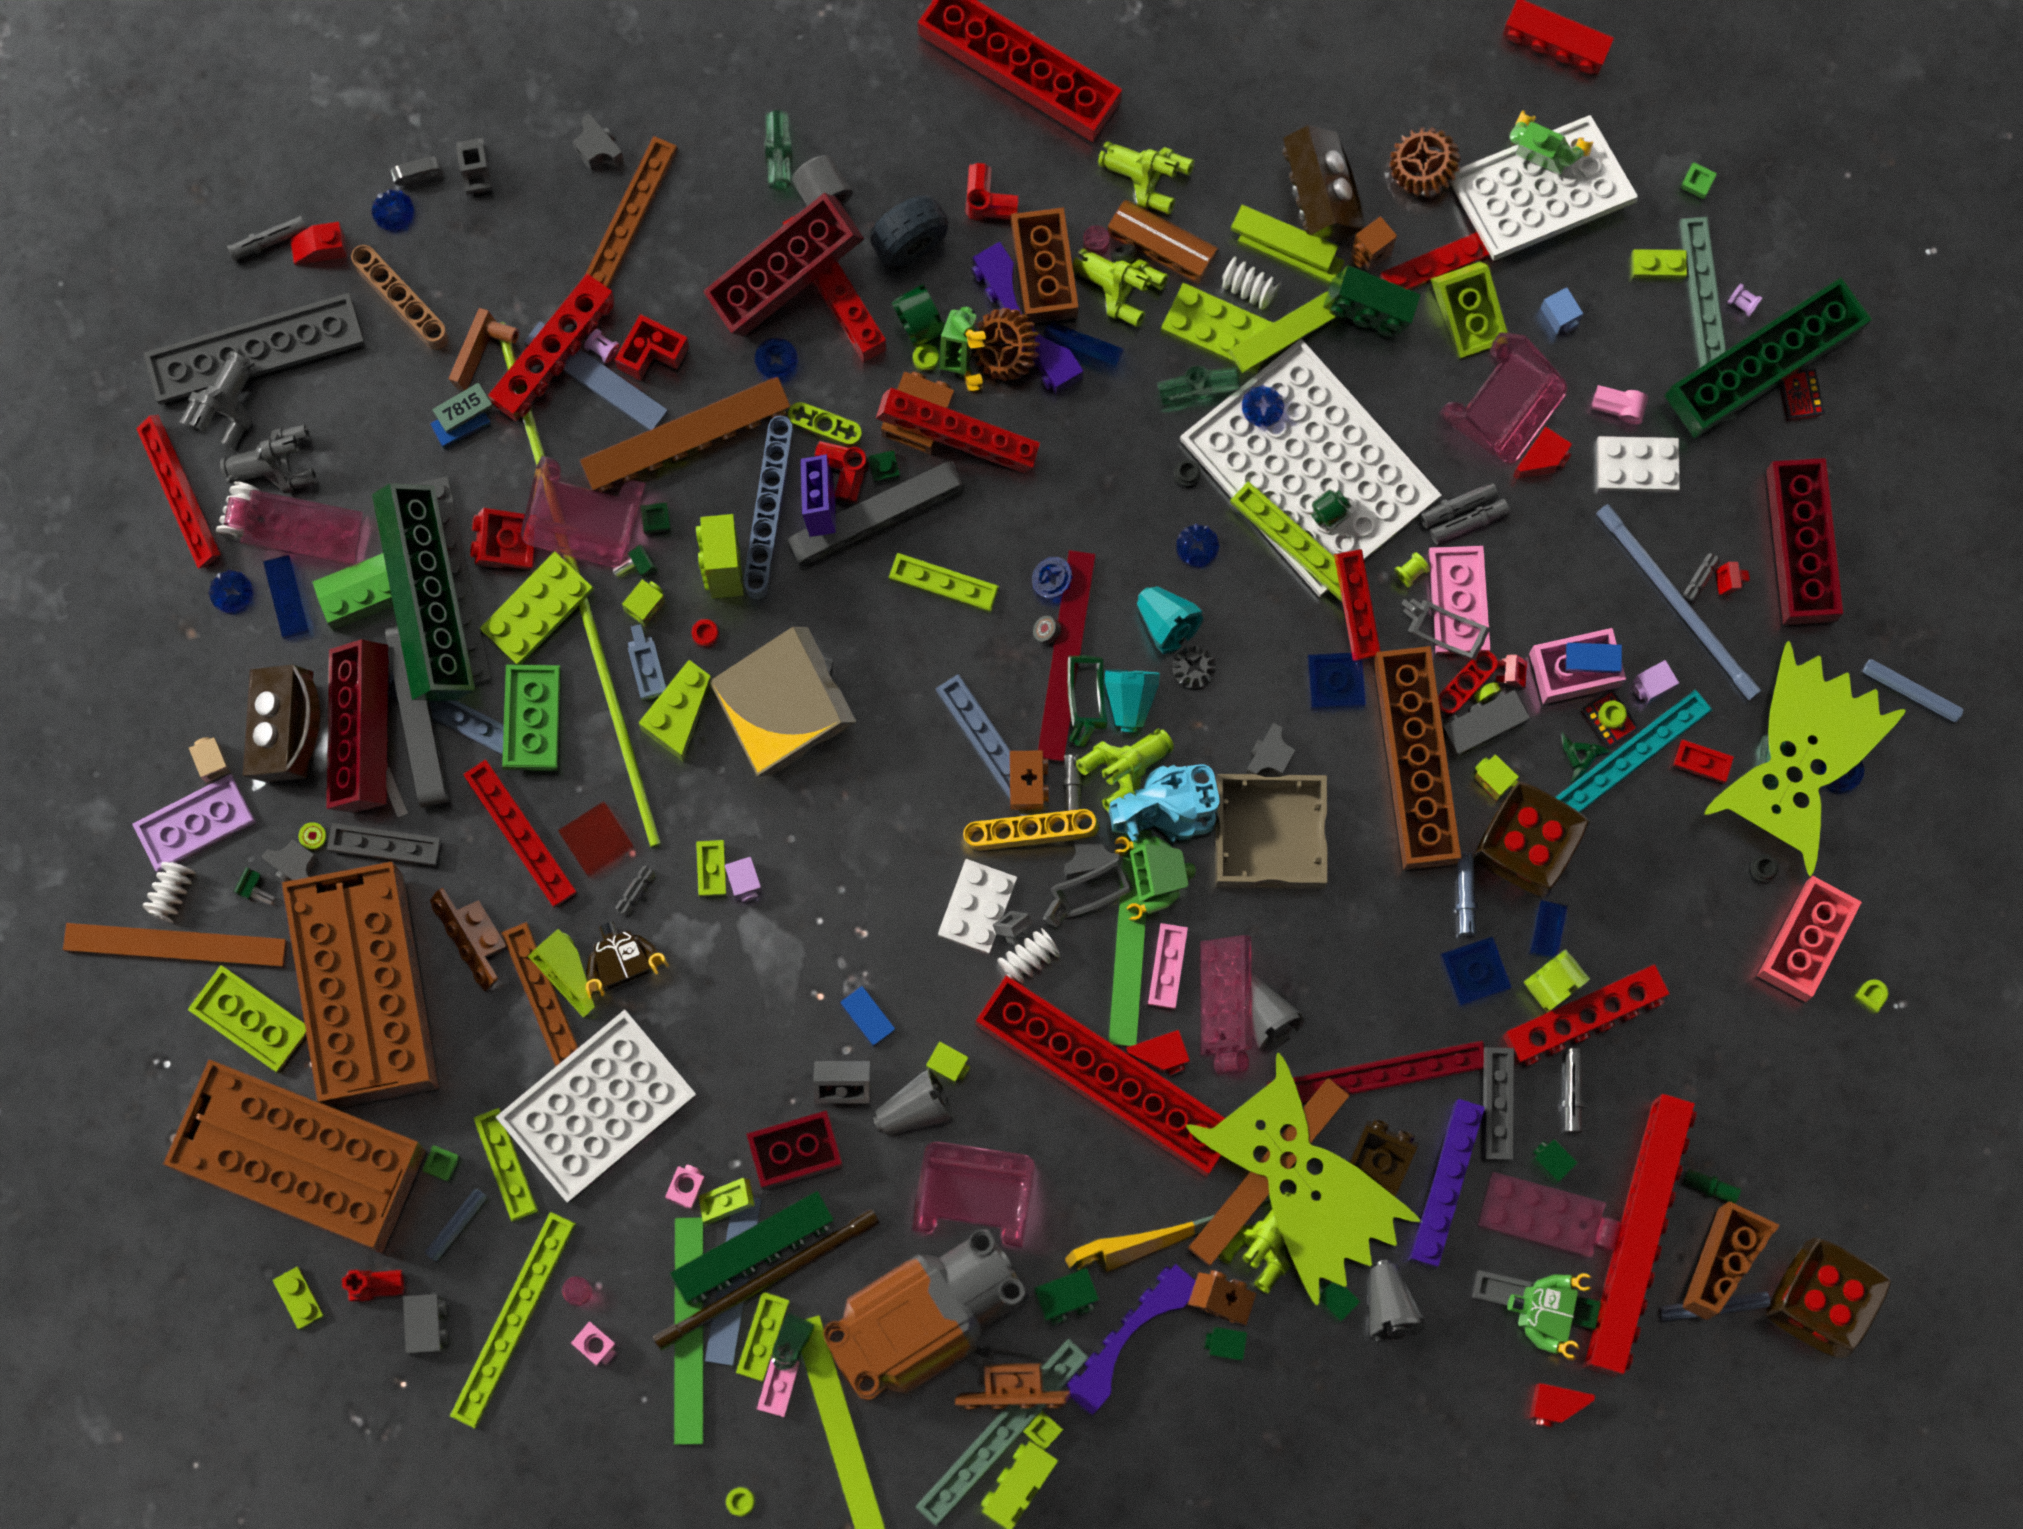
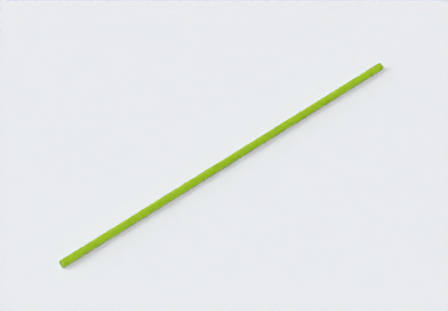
M499 340L509 370L516 361L511 343ZM523 385L515 389L516 394H522L526 391ZM530 410L522 418L564 559L580 575L534 417ZM586 597L579 605V609L650 847H656L661 845L589 601Z

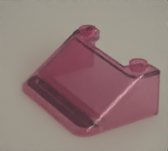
M1500 332L1494 339L1491 347V355L1499 362L1498 366L1466 408L1459 402H1449L1442 408L1439 414L1448 424L1502 462L1513 463L1520 457L1564 398L1567 384L1565 379L1525 335Z
M541 456L535 470L521 528L523 541L530 546L610 567L620 566L625 561L646 483L636 480L626 482L620 490L619 497L559 482L561 475L559 463L552 458Z
M939 1141L929 1143L925 1147L915 1200L912 1231L932 1232L937 1226L938 1218L1001 1227L1000 1235L1003 1243L1010 1246L1023 1247L1035 1168L1033 1159L1018 1153Z

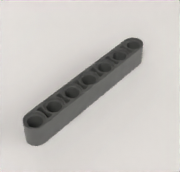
M953 461L943 463L836 514V533L809 537L808 531L805 529L790 537L788 543L799 565H806L959 492L965 487V483Z
M398 627L385 629L419 805L421 808L449 802L430 701L412 700Z

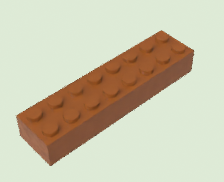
M1431 646L1377 652L1374 658V667L1403 870L1458 864L1461 859Z

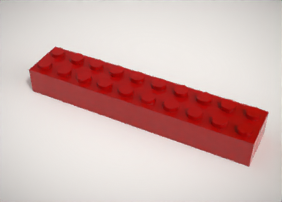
M1006 975L976 1019L975 1026L1197 1172L1208 1177L1221 1154L1190 1133L1186 1125L1190 1124L1213 1129L1226 1118Z
M1661 1094L1652 1103L1603 1288L1596 1327L1592 1330L1584 1360V1369L1611 1377H1618L1624 1374L1625 1370H1630L1633 1361V1354H1630L1632 1343H1637L1640 1334V1327L1637 1326L1638 1318L1644 1316L1648 1300L1644 1299V1295L1647 1289H1651L1655 1273L1651 1272L1654 1261L1658 1262L1662 1246L1658 1245L1661 1234L1665 1235L1669 1219L1665 1218L1668 1208H1672L1676 1192L1672 1191L1675 1181H1679L1683 1165L1679 1164L1682 1154H1686L1689 1147L1690 1139L1686 1138L1689 1127L1693 1128L1697 1112L1693 1111L1695 1103Z

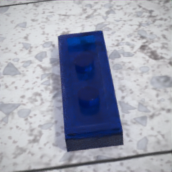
M1054 321L1048 324L1043 333V337L1116 366L1124 353V349Z
M290 555L263 561L282 638L286 639L310 632Z

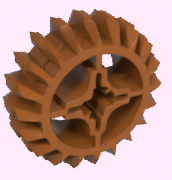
M1421 126L1420 133L1416 134L1415 131L1411 130L1409 138L1402 135V144L1395 143L1396 151L1391 152L1390 157L1392 161L1389 166L1393 170L1391 173L1393 179L1397 180V185L1400 188L1404 187L1405 192L1409 194L1414 190V194L1419 197L1422 191H1424L1425 195L1429 197L1430 191L1435 190L1439 194V187L1448 188V180L1455 181L1456 175L1454 172L1460 171L1458 163L1461 162V157L1458 153L1459 148L1450 135L1446 136L1443 130L1437 133L1433 127L1426 132L1425 128ZM1428 147L1438 148L1443 152L1431 151ZM1425 155H1426L1428 159H1427V162L1425 163V169H1424V167H1423L1422 164H1423L1424 161H1426V158H1425ZM1407 171H1412V173H1420L1422 177L1413 176L1409 174Z
M1002 308L1001 310L995 309L991 311V314L983 316L984 321L977 323L979 331H984L986 339L983 340L985 347L977 348L973 355L980 358L977 365L984 366L983 373L991 374V378L1005 381L1018 379L1021 375L1029 372L1028 367L1036 365L1032 358L1039 356L1035 351V347H1039L1041 344L1035 342V337L1040 333L1032 331L1035 323L1028 322L1029 316L1021 314L1017 309ZM1006 342V344H1012V346L1001 345L1000 343Z

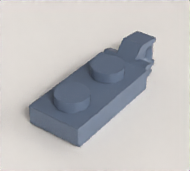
M641 624L632 626L631 631L634 641L628 642V652L641 701L659 697L666 689L652 637H644Z

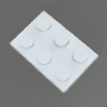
M1599 436L1597 439L1598 491L1678 492L1679 438Z
M965 859L939 929L938 937L989 955L997 935L993 924L1004 916L1017 877Z

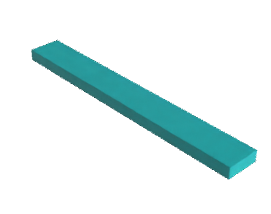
M1696 689L1555 798L1581 813L1712 711L1711 707Z

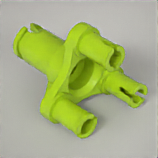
M1106 142L1103 147L1108 151L1107 153L1104 151L1100 152L1098 165L1132 178L1139 206L1147 209L1151 207L1166 214H1171L1175 206V199L1155 192L1158 180L1162 173L1174 178L1176 176L1174 171L1189 176L1192 173L1195 161L1175 154L1174 150L1166 147L1162 148L1159 152L1148 149L1139 153L1117 144L1113 145L1112 142Z
M1085 248L1081 249L1078 254L1083 258L1081 261L1075 257L1072 264L1073 273H1080L1081 277L1103 287L1108 316L1114 319L1120 318L1133 324L1135 327H1139L1144 320L1145 312L1126 304L1127 297L1134 287L1143 292L1147 290V287L1144 285H1152L1162 290L1167 284L1168 274L1150 267L1149 263L1141 259L1133 264L1124 260L1114 263L1093 252L1089 253Z
M1158 728L1153 734L1150 733L1131 747L1125 745L1119 748L1102 741L1093 747V751L1076 760V766L1083 775H1087L1099 765L1106 764L1108 768L1102 770L1103 777L1105 778L1111 773L1114 774L1106 782L1113 785L1118 781L1120 789L1102 800L1104 808L1109 813L1110 802L1119 797L1124 799V796L1129 792L1134 794L1135 790L1140 789L1141 777L1145 774L1146 769L1166 756L1167 752H1172L1174 745L1168 733L1163 729L1160 731Z
M1289 1192L1283 1193V1195L1287 1197H1291L1294 1195ZM1271 1209L1263 1221H1258L1255 1225H1243L1218 1255L1222 1262L1230 1264L1240 1248L1247 1246L1250 1249L1243 1255L1244 1261L1248 1263L1252 1256L1256 1255L1250 1266L1258 1268L1264 1258L1268 1266L1254 1283L1257 1288L1265 1293H1270L1280 1276L1285 1275L1291 1267L1284 1247L1286 1244L1279 1231L1273 1209Z

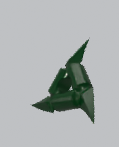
M1562 731L1564 752H1567V756L1573 768H1575L1570 783L1587 772L1586 769L1590 767L1596 758V754L1612 752L1594 743L1592 745L1590 743H1572ZM1582 751L1586 753V759L1580 760L1577 757V752Z

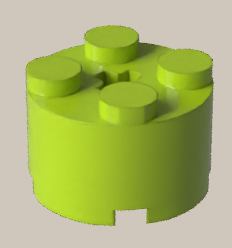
M1565 949L1525 980L1524 984L1548 1013L1588 982L1590 978Z

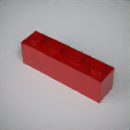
M1525 0L1516 1L1502 34L1514 43L1526 44L1538 53L1550 54L1562 63H1571L1578 66L1583 72L1595 73L1597 75L1614 40L1611 36Z

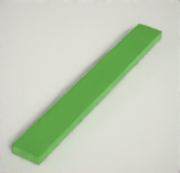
M1142 830L1139 832L1138 838L1152 836V831ZM1124 834V837L1132 841L1128 834ZM1129 849V852L1123 856L1122 860L1133 889L1121 896L1119 900L1109 1042L1114 1046L1130 1047L1137 1043L1146 912L1142 913L1138 920L1130 921L1129 918L1138 916V910L1136 908L1126 910L1132 903L1144 904V901L1139 902L1130 851L1134 849ZM1122 881L1120 889L1124 888Z
M675 1218V1269L704 1254V1222L702 1218ZM675 1287V1324L703 1309V1301L694 1306L692 1302L685 1305ZM703 1325L675 1343V1445L703 1444Z

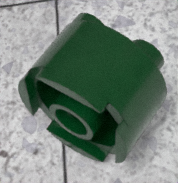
M924 284L895 298V301L891 302L914 347L917 345L921 346L942 335L945 324L941 320L939 312Z

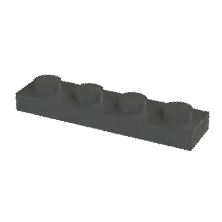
M332 823L327 850L329 852L437 867L441 839Z
M1484 1048L1483 1106L1485 1108L1483 1112V1159H1513L1514 1048Z

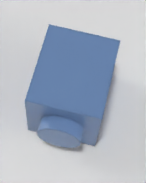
M1567 287L1544 299L1541 310L1556 334L1564 330L1566 333L1571 332L1580 325L1579 322L1583 312Z

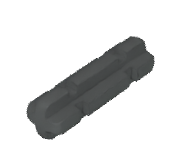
M1712 553L1706 556L1702 562L1703 564H1701L1689 583L1690 585H1688L1683 593L1685 599L1690 602L1697 600L1701 593L1700 591L1703 590L1712 576L1713 570L1720 563L1718 556Z
M642 866L638 872V878H634L623 895L624 899H620L616 905V910L620 914L629 916L633 910V904H637L648 887L647 883H651L655 877V872L651 868Z

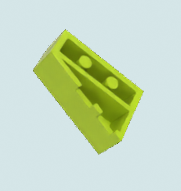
M690 660L687 661L639 721L641 731L683 762L711 689L709 682L711 676Z
M1031 1441L1027 1446L1024 1444L1020 1445L1013 1456L1017 1461L1011 1470L1007 1467L1003 1470L997 1479L1000 1486L995 1493L989 1491L981 1503V1506L984 1507L982 1514L1004 1529H1013L1058 1462L1057 1459Z

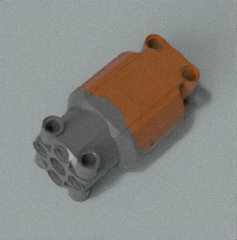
M988 1229L978 1230L968 1240L941 1257L917 1254L847 1298L844 1318L826 1325L823 1337L833 1354L836 1364L846 1380L850 1382L856 1394L862 1400L872 1401L885 1389L907 1394L977 1350L982 1329L1010 1311L1017 1310L1030 1297L1017 1277L1011 1262L1003 1250L999 1248ZM842 1332L844 1333L842 1341L838 1343L830 1341L834 1333ZM865 1380L874 1382L873 1389L868 1392L860 1389L861 1383Z

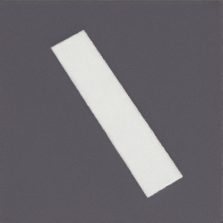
M388 767L386 788L397 817H400L408 812Z

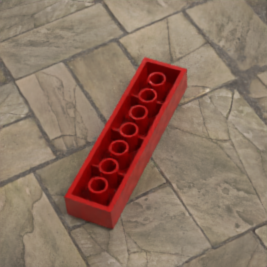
M933 0L918 21L919 36L1091 142H1094L1121 102V88L978 0Z

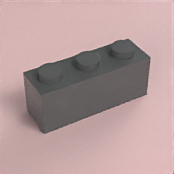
M1505 690L1491 697V702L1485 705L1482 702L1477 703L1467 709L1469 713L1461 717L1455 714L1444 721L1445 725L1442 726L1444 741L1455 760L1527 724L1530 717L1515 690L1509 693Z

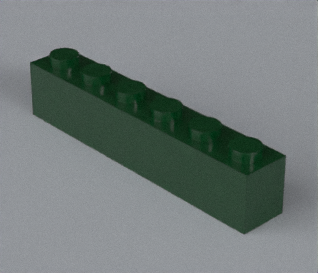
M816 1191L670 1272L669 1276L685 1305L692 1302L693 1306L708 1298L707 1292L715 1288L720 1292L732 1285L731 1279L741 1274L742 1278H745L757 1271L756 1265L766 1261L768 1265L782 1257L780 1252L790 1247L793 1251L807 1243L804 1238L814 1233L818 1237L831 1229L829 1224L833 1223L834 1219L819 1192Z

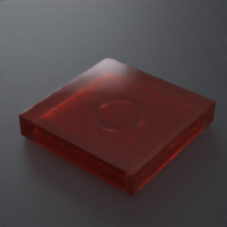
M604 801L558 830L588 877L634 848Z

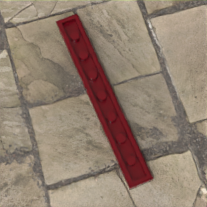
M1072 550L1068 552L1058 617L1061 631L1054 643L1038 751L1043 750V759L1064 763L1071 717L1068 698L1069 656H1080L1095 554ZM1074 662V691L1079 665Z
M1482 1040L1293 1077L1302 1105L1308 1103L1327 1078L1349 1096L1483 1070L1484 1043Z

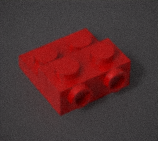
M483 508L478 515L474 516L472 522V531L477 532L476 541L472 542L470 548V557L475 558L474 565L494 568L507 566L530 570L533 564L536 515Z

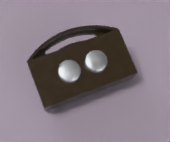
M1307 125L1283 138L1285 148H1283L1282 152L1286 161L1290 162L1292 172L1289 173V178L1294 185V191L1299 194L1296 197V203L1300 209L1301 216L1305 217L1303 221L1305 232L1311 236L1340 242L1363 230L1364 215L1358 186L1338 133Z
M294 664L250 669L243 776L261 782L307 778L308 762L314 748L318 745L317 737L320 725V704L313 681L314 671Z

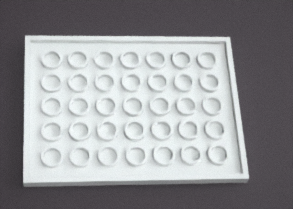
M1302 339L1297 341L1180 436L1181 442L1231 498L1249 481L1333 556L1337 553L1362 549L1364 560H1366L1417 518L1421 512H1424L1441 498L1439 491ZM1329 489L1335 492L1340 490L1352 506L1349 508V518L1334 529H1329L1325 525L1320 528L1311 517V514L1314 513L1312 509L1313 501ZM1262 532L1319 597L1328 591L1325 586Z

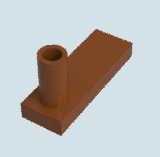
M479 308L449 376L450 382L458 390L465 391L468 389L489 338L492 337L515 344L519 338V329L498 323L488 310Z

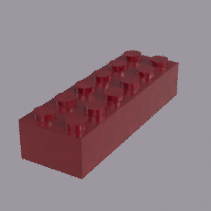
M824 192L703 292L732 334L744 337L864 240V237L838 199Z
M1826 458L1772 461L1766 473L1783 625L1837 622L1843 615V605Z
M361 639L329 649L326 809L355 813L386 805L388 769L387 718L389 714L387 708L389 689L388 644Z

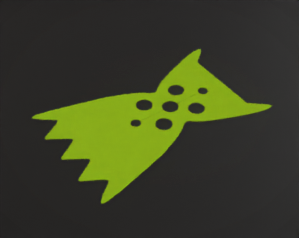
M1788 641L1785 644L1770 708L1768 742L1771 759L1769 762L1753 768L1725 789L1707 807L1705 815L1725 809L1734 811L1801 851L1807 873L1811 876L1817 862L1820 839L1821 801L1818 792L1819 788L1837 780L1855 767L1898 723L1904 715L1905 709L1880 715L1877 689L1858 698H1853L1849 673L1825 682L1821 657L1817 656L1797 666L1791 643ZM1810 735L1816 736L1818 739L1817 744L1810 745L1808 737ZM1782 742H1792L1796 747V754L1792 757L1784 756L1780 751ZM1820 759L1825 762L1827 770L1824 774L1817 775L1812 772L1810 764L1813 760ZM1798 767L1803 773L1802 780L1798 783L1791 782L1786 775L1788 768ZM1772 774L1777 777L1779 785L1775 790H1768L1764 787L1762 779L1765 775ZM1803 792L1809 797L1810 802L1806 808H1799L1794 804L1793 797L1796 793ZM1774 804L1781 807L1780 814L1772 812L1771 807Z
M1279 1053L1276 1055V1079L1213 1129H1208L1190 1124L1186 1125L1190 1133L1211 1149L1241 1167L1267 1177L1270 1200L1279 1231L1303 1284L1315 1305L1319 1304L1320 1277L1343 1287L1347 1286L1344 1258H1349L1368 1266L1372 1265L1369 1247L1370 1237L1393 1246L1397 1245L1393 1225L1394 1217L1420 1222L1418 1216L1405 1204L1359 1168L1338 1155L1323 1148L1312 1146L1309 1143L1308 1125L1291 1072L1284 1058ZM1263 1120L1266 1124L1265 1129L1258 1130L1255 1125L1256 1121ZM1285 1124H1291L1297 1130V1136L1292 1141H1285L1280 1135V1129ZM1263 1145L1270 1151V1158L1267 1162L1260 1163L1254 1159L1253 1151L1257 1146ZM1284 1152H1292L1296 1156L1297 1163L1294 1168L1286 1169L1281 1165L1280 1156ZM1318 1158L1322 1161L1323 1171L1321 1174L1312 1175L1308 1172L1306 1165L1309 1159ZM1285 1179L1292 1180L1297 1186L1296 1193L1291 1197L1284 1196L1280 1191V1184ZM1315 1190L1321 1193L1319 1201H1314L1311 1198V1193Z

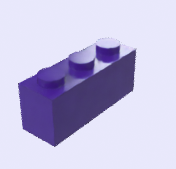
M827 454L801 459L802 516L809 537L836 533L834 475Z

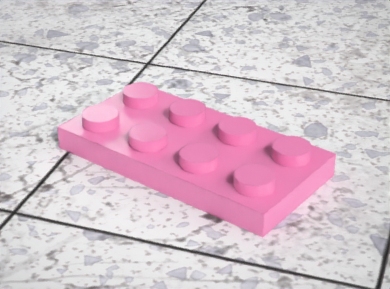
M1483 546L1429 548L1432 603L1489 628ZM1432 609L1434 638L1470 653L1480 630L1451 619ZM1489 633L1479 652H1490ZM1435 645V655L1455 654Z

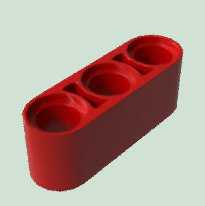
M1489 651L1479 652L1476 659L1471 660L1439 694L1438 701L1441 718L1447 719L1457 714L1474 696L1475 692L1492 677L1498 663L1493 653ZM1486 661L1490 665V670L1482 671L1479 669L1477 662ZM1461 680H1468L1473 688L1471 690H1464L1460 687L1459 682ZM1449 699L1454 703L1455 708L1445 709L1441 701Z

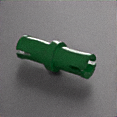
M1688 1168L1682 1185L1705 1192L1707 1197L1715 1196L1736 1204L1741 1192V1188L1718 1180L1717 1176L1709 1177L1691 1168Z

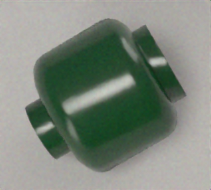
M1329 489L1313 501L1312 509L1314 513L1311 514V517L1320 528L1325 525L1329 529H1334L1349 518V508L1352 506L1340 490L1335 492Z

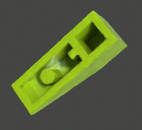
M557 929L528 957L584 1018L595 1007L593 999L588 998L585 988L587 980L573 940L569 935Z

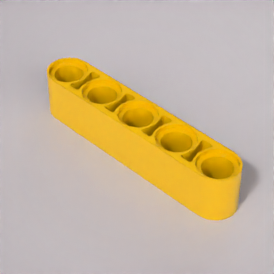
M1079 809L976 821L969 823L965 827L963 836L972 849L984 851L1092 837L1099 831V822L1091 811ZM1085 818L1092 819V824L1088 829L1082 830L1079 828L1081 820ZM1056 822H1065V827L1061 832H1052V826ZM1031 824H1036L1038 826L1037 832L1032 836L1025 835L1026 828ZM1002 828H1010L1011 833L1009 837L1005 839L998 837V833ZM978 830L984 832V837L981 841L972 842L971 838L974 832Z

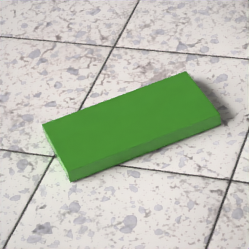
M506 665L503 770L558 771L561 673L559 665Z

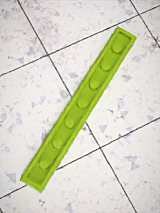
M552 1212L549 1213L450 1417L475 1429L477 1428L576 1226L575 1223Z
M820 1315L793 1323L855 1529H885L832 1354L823 1337L824 1328Z

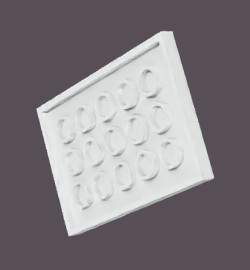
M1591 115L1552 130L1563 135L1571 149L1576 146L1579 137H1583L1584 141L1594 142L1590 156H1583L1571 166H1565L1561 175L1517 156L1518 145L1460 168L1459 172H1454L1456 175L1455 181L1449 180L1493 261L1637 202V194Z
M624 1010L496 1116V1118L568 1203L691 1100L696 1093L627 1011Z

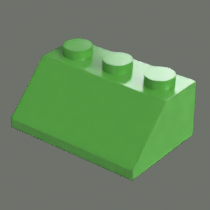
M383 553L313 581L318 601L332 631L393 607Z

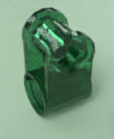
M788 1313L772 1349V1363L778 1370L788 1371L796 1365L803 1348L806 1347L813 1333L815 1324ZM785 1351L789 1352V1355H786L785 1358L780 1357V1354H784Z

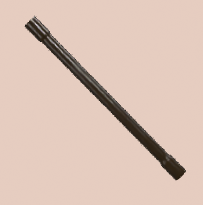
M872 1209L857 1216L847 1225L683 1321L673 1324L652 1336L660 1351L671 1346L710 1320L850 1238L860 1235L879 1224L877 1216Z

